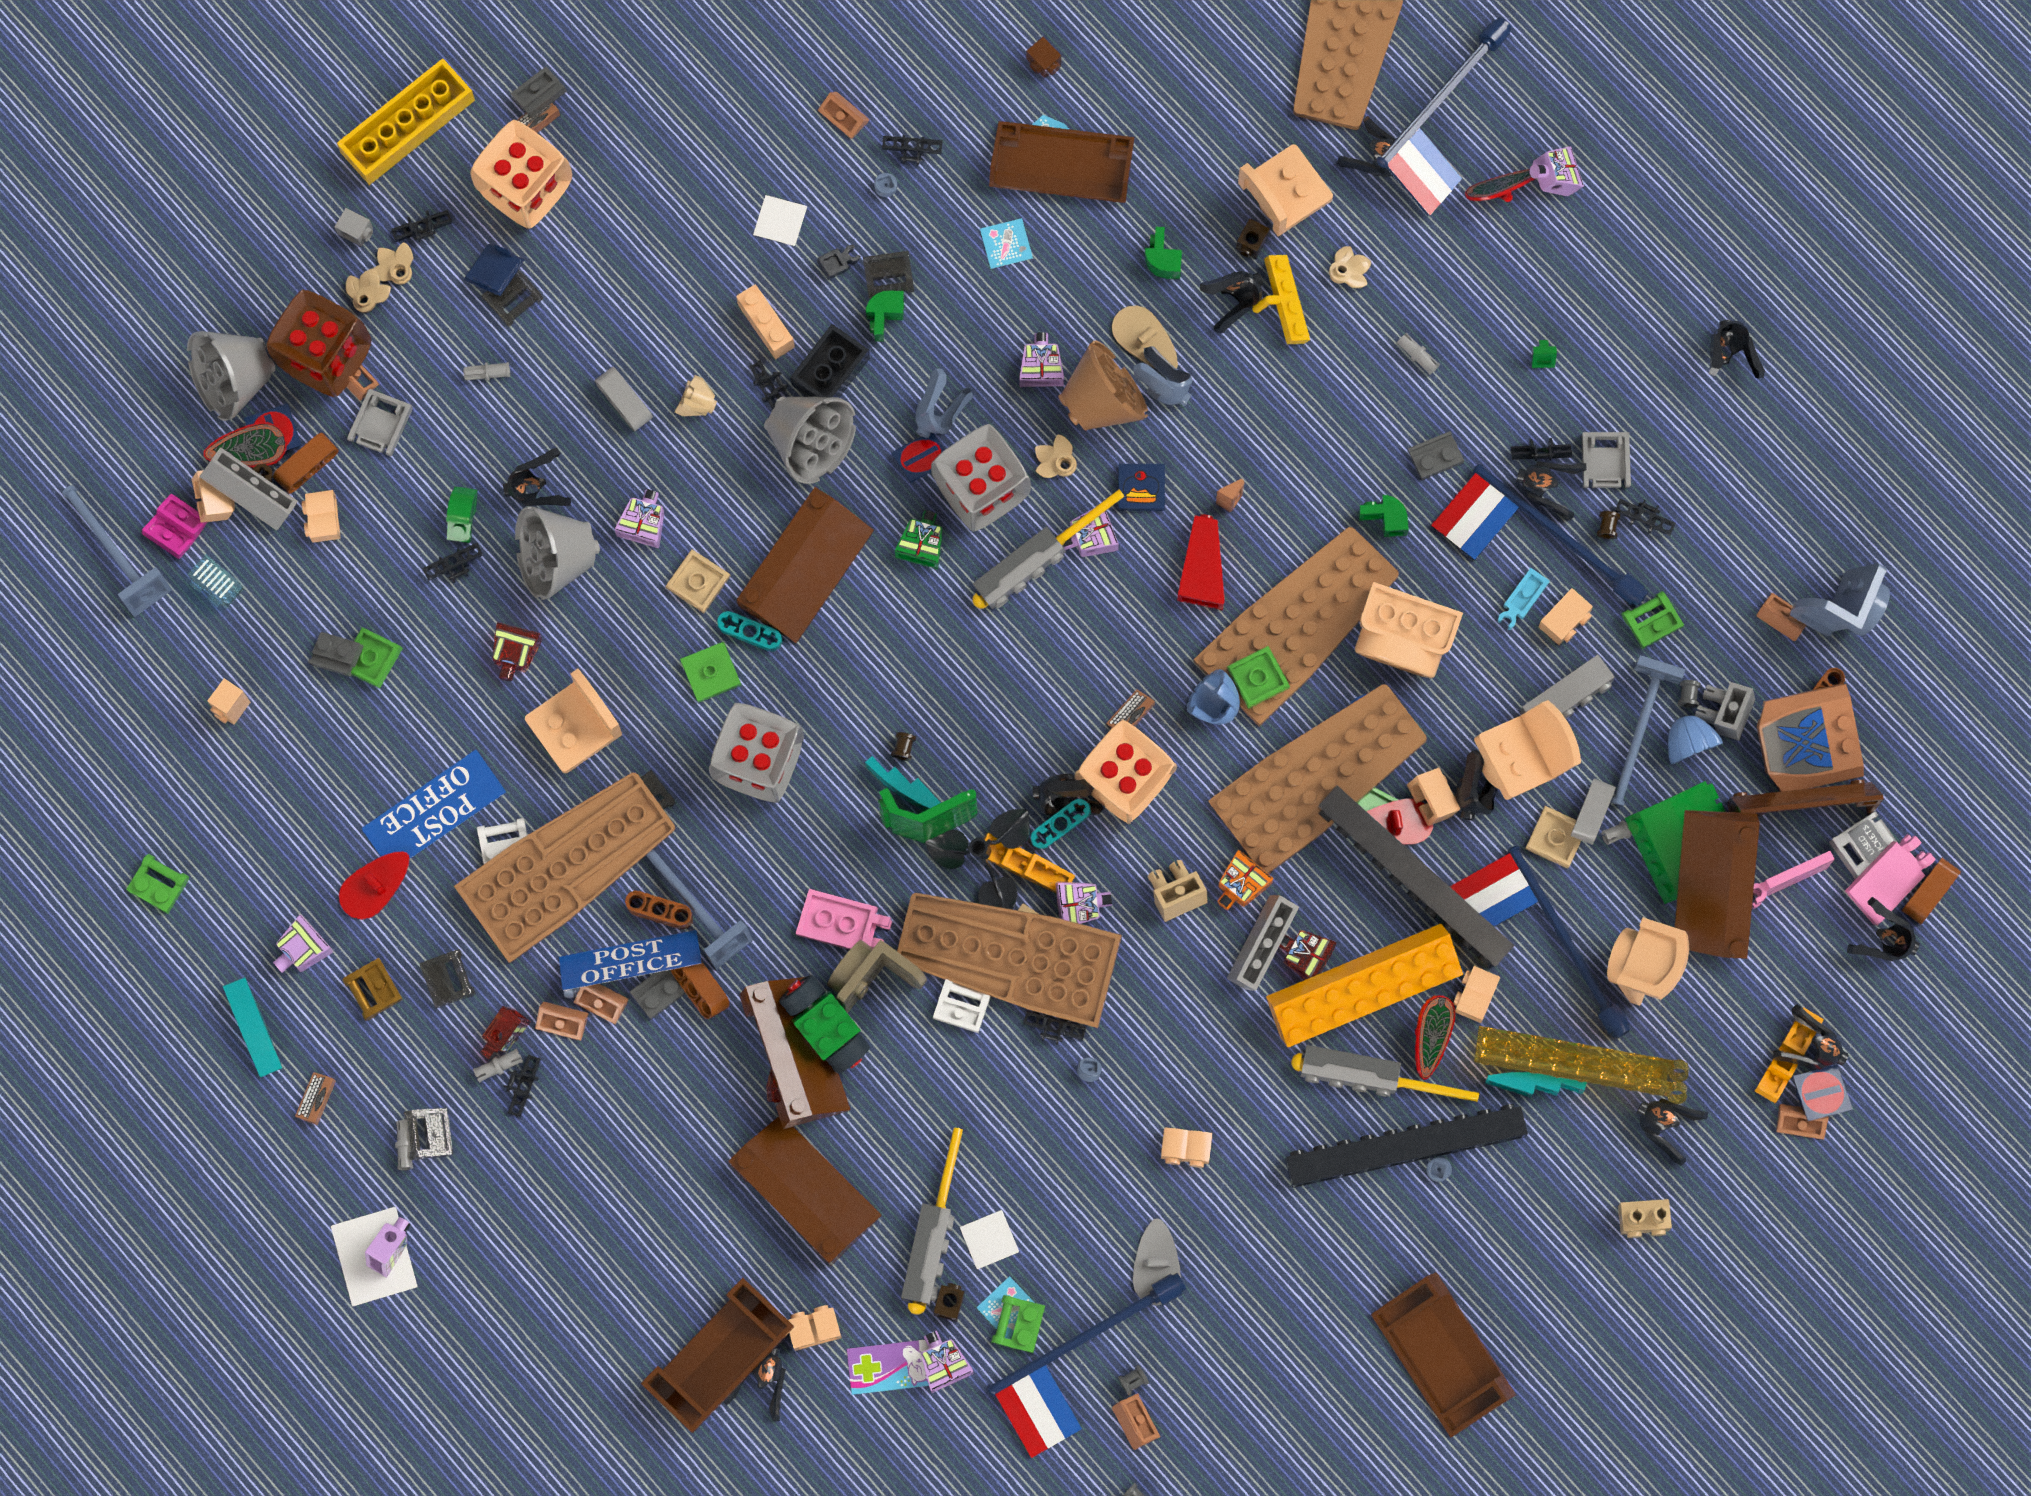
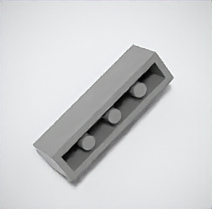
M221 447L199 476L275 530L279 529L298 502Z
M1596 655L1522 706L1520 713L1522 715L1540 703L1549 700L1567 719L1574 714L1573 709L1581 705L1584 707L1593 700V695L1598 692L1603 694L1612 687L1611 683L1615 676L1600 656Z
M1280 895L1269 896L1227 977L1228 980L1245 990H1257L1299 906Z

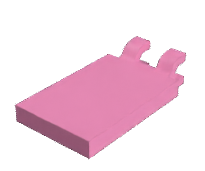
M1907 834L1899 844L1892 841L1845 890L1873 925L1878 926L1885 918L1876 914L1867 901L1874 897L1892 911L1925 877L1921 870L1927 868L1936 860L1931 853L1925 854L1921 851L1916 858L1910 853V851H1913L1921 844L1916 836L1911 838Z
M1831 851L1773 876L1765 882L1755 883L1753 895L1757 898L1752 903V909L1759 907L1766 896L1826 870L1834 860Z
M809 889L795 934L848 950L859 940H863L874 948L880 940L873 938L876 926L890 930L893 921L890 917L878 915V908L875 906Z

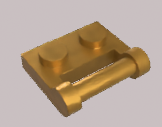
M380 958L375 959L342 979L345 986H349L362 1009V1016L365 1021L374 1018L377 1014L403 1000ZM362 977L377 1002L373 1007L370 1006L357 983Z

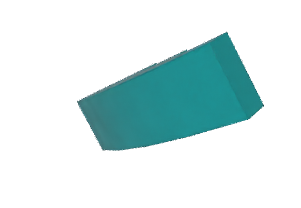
M873 756L865 762L866 768L885 786L923 811L941 803L919 778L910 784L896 767L887 772Z
M246 977L224 985L223 988L259 1076L262 1077L282 1069L283 1066L273 1046V1041Z
M1509 1072L1488 1075L1485 1084L1531 1098L1534 1089L1555 1096L1559 1093L1560 1087L1583 1094L1587 1081L1541 1072Z

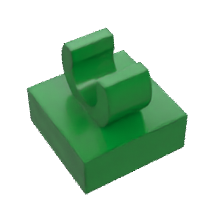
M1539 340V346H1533L1532 368H1555L1556 346H1549L1548 340Z

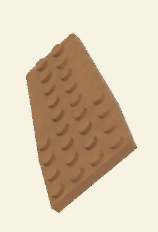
M1311 0L1293 109L1295 116L1353 130H1358L1361 127L1402 8L1403 0Z
M1348 527L1246 609L1193 662L1206 675L1221 669L1231 678L1226 669L1227 666L1269 646L1290 685V689L1250 709L1247 708L1238 691L1240 708L1260 727L1311 678L1360 622L1371 584L1375 582L1390 588L1397 580L1399 573L1353 527Z
M1383 684L1263 759L1208 802L1253 862L1270 874L1334 824L1332 820L1329 823L1326 822L1318 814L1320 809L1317 806L1336 785L1358 803L1426 743L1427 738L1391 689Z
M633 772L515 842L454 887L504 957L511 963L570 921L675 831V825L639 775Z
M914 893L910 899L897 952L916 965L921 971L947 979L953 983L1032 1011L1098 1028L1122 935L1052 916Z

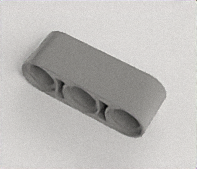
M611 367L594 380L601 392L634 432L653 418L645 404L614 367Z
M1595 778L1593 779L1570 836L1593 845L1616 789L1615 786Z

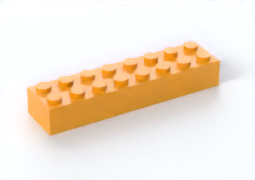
M1439 924L1266 996L1281 1039L1287 1047H1291L1463 975L1450 934L1442 924Z

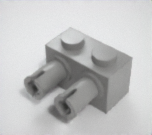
M1730 682L1726 691L1707 685V691L1704 690L1703 699L1722 705L1719 711L1699 705L1697 708L1699 711H1696L1695 716L1701 718L1706 723L1713 724L1718 735L1739 741L1755 702L1753 688Z

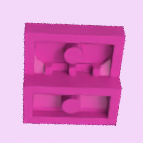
M170 494L157 508V514L142 529V535L180 559L199 536L207 522L201 523L198 511L173 494Z

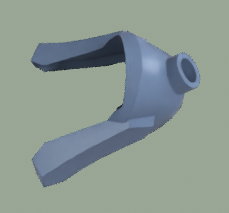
M1154 346L1144 348L1145 358L1164 377L1145 363H1139L1134 366V377L1149 386L1147 393L1154 399L1164 404H1181L1185 407L1192 395L1188 393L1193 381L1191 375L1182 370H1177Z
M936 368L932 371L925 394L917 405L915 421L918 429L916 434L925 438H929L931 433L946 434L962 409L973 398L970 387L964 388L952 401L944 414L941 415L934 410V405L946 384V374L942 369Z

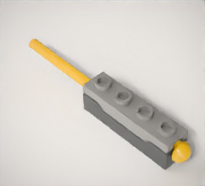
M1120 489L1056 538L1046 526L976 580L973 585L981 595L978 596L977 593L973 595V604L979 609H984L988 605L992 609L995 607L1000 608L1007 603L1008 597L1014 592L1018 594L1024 590L1029 580L1032 578L1035 580L1045 573L1044 569L1051 563L1055 565L1064 558L1063 554L1066 553L1062 547L1065 541L1121 500L1124 495Z
M1306 1045L1304 1058H1302V1053H1297L1291 1060L1292 1067L1296 1071H1301L1300 1077H1305V1081L1311 1083H1319V1080L1329 1082V1086L1343 1088V1085L1352 1086V1090L1358 1092H1366L1368 1089L1376 1091L1377 1095L1390 1097V1094L1395 1095L1397 1088L1403 1087L1478 1102L1479 1093L1401 1078L1399 1077L1400 1062Z
M953 1128L936 1205L922 1203L901 1296L902 1301L911 1302L908 1303V1309L915 1315L922 1314L926 1306L930 1307L931 1301L936 1302L939 1287H935L937 1277L941 1278L944 1264L940 1263L942 1254H947L949 1240L945 1239L947 1230L952 1231L955 1218L950 1216L951 1209H947L945 1205L963 1129Z

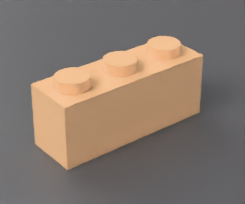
M756 284L736 296L738 306L775 360L795 348L792 336Z

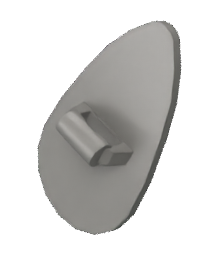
M1161 1219L1151 1221L1138 1247L1134 1264L1133 1285L1134 1291L1140 1299L1150 1294L1149 1291L1153 1289L1151 1284L1170 1273L1172 1275L1178 1273L1181 1278L1180 1265L1173 1237ZM1154 1302V1303L1151 1304V1305H1156V1306H1158V1305H1162V1304H1161V1302H1159V1303H1157V1304Z

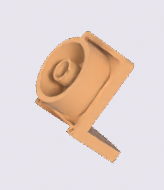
M1297 145L1289 146L1256 169H1253L1248 163L1240 167L1238 184L1243 190L1248 188L1259 203L1262 212L1273 222V231L1277 236H1280L1332 201V192Z
M579 669L570 673L573 680L572 684L525 716L526 723L563 773L570 772L622 735L618 722Z
M1549 700L1540 703L1521 716L1489 729L1474 738L1484 759L1482 769L1484 776L1494 787L1500 789L1506 800L1549 782L1581 763L1579 747L1570 725L1562 713Z
M1642 918L1639 931L1625 928L1618 936L1611 951L1607 969L1609 982L1617 984L1629 1002L1638 1006L1641 1005L1645 995L1660 1000L1663 999L1674 989L1685 971L1689 955L1687 933L1647 918Z

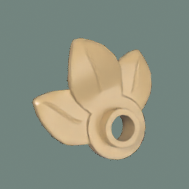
M403 242L396 252L386 248L378 249L377 258L380 265L374 267V269L377 271L380 281H392L399 285L407 283L412 277L410 265L413 261V253L410 247ZM399 271L405 272L402 277L397 276Z
M1350 246L1339 249L1334 256L1335 262L1329 268L1331 280L1338 284L1346 283L1352 288L1365 287L1367 280L1363 274L1371 266L1370 259L1363 255L1354 256Z
M374 268L365 271L360 276V279L354 276L347 278L346 292L353 299V305L359 312L367 313L372 311L376 304L386 301L390 295L391 287L384 284L380 285L379 275ZM368 298L366 303H360L361 299Z
M1058 434L1053 446L1040 445L1035 447L1036 457L1041 462L1036 469L1040 476L1044 478H1052L1057 475L1067 477L1075 472L1077 464L1072 456L1073 448L1064 436ZM1066 462L1069 464V467L1063 469L1061 464Z

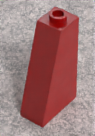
M1207 514L1195 515L1177 601L1223 610L1225 598L1218 520L1213 519L1212 516Z

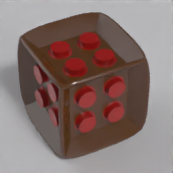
M302 289L291 300L269 335L266 347L275 364L287 374L323 394L337 397L350 383L349 376L354 377L369 352L372 340L364 323L351 312L321 295Z

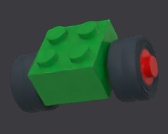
M812 974L800 981L796 980L793 982L779 1001L789 1015L794 1016L798 1014L791 1021L823 1061L826 1059L836 1073H841L859 1064L862 1061V1057L870 1049V1046L859 1033L861 1031L832 993L828 990L820 996L824 988Z

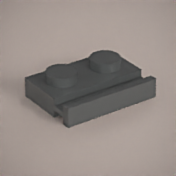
M544 67L510 94L514 101L532 119L566 93L567 90L558 78L547 67Z
M1451 431L1408 448V453L1412 458L1421 481L1464 463L1462 454L1452 437Z
M320 632L312 651L313 656L308 660V663L315 667L351 677L352 668H355L364 646L355 641Z
M671 970L652 974L630 991V994L650 1020L686 994L671 973Z

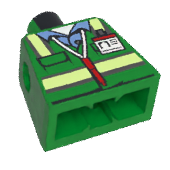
M924 510L921 521L910 519L895 549V558L935 569L939 568L943 531L942 527L934 525L937 518L935 512Z

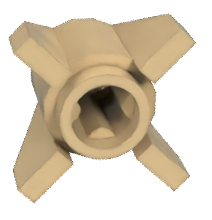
M694 375L691 382L687 381L685 391L675 409V413L681 416H706L708 412H713L717 401L714 400L715 395L703 378Z

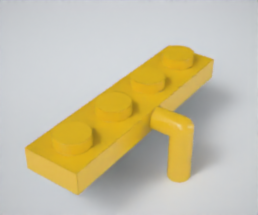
M1269 255L1264 258L1273 295H1268L1261 299L1257 305L1253 306L1252 310L1255 313H1259L1269 305L1276 304L1286 343L1305 344L1310 341L1288 256Z

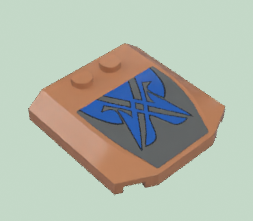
M1843 683L1763 701V710L1760 719H1758L1757 731L1765 772L1777 785L1780 792L1808 789L1864 776V764L1854 712L1846 684Z

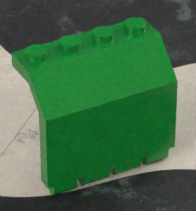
M1706 781L1701 782L1662 802L1625 817L1628 828L1634 837L1638 850L1646 863L1664 904L1677 900L1684 810L1726 812L1721 802L1718 804L1715 802L1719 796L1713 783L1707 785Z
M888 788L879 791L880 799L877 800L880 818L886 829L890 827L893 834L922 843L971 821L978 814L977 795L973 789L964 791L920 814L899 809Z

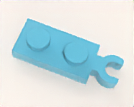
M1530 568L1505 602L1503 607L1508 611L1502 612L1497 622L1501 623L1504 618H1508L1511 621L1508 630L1513 629L1516 617L1524 619L1550 580Z

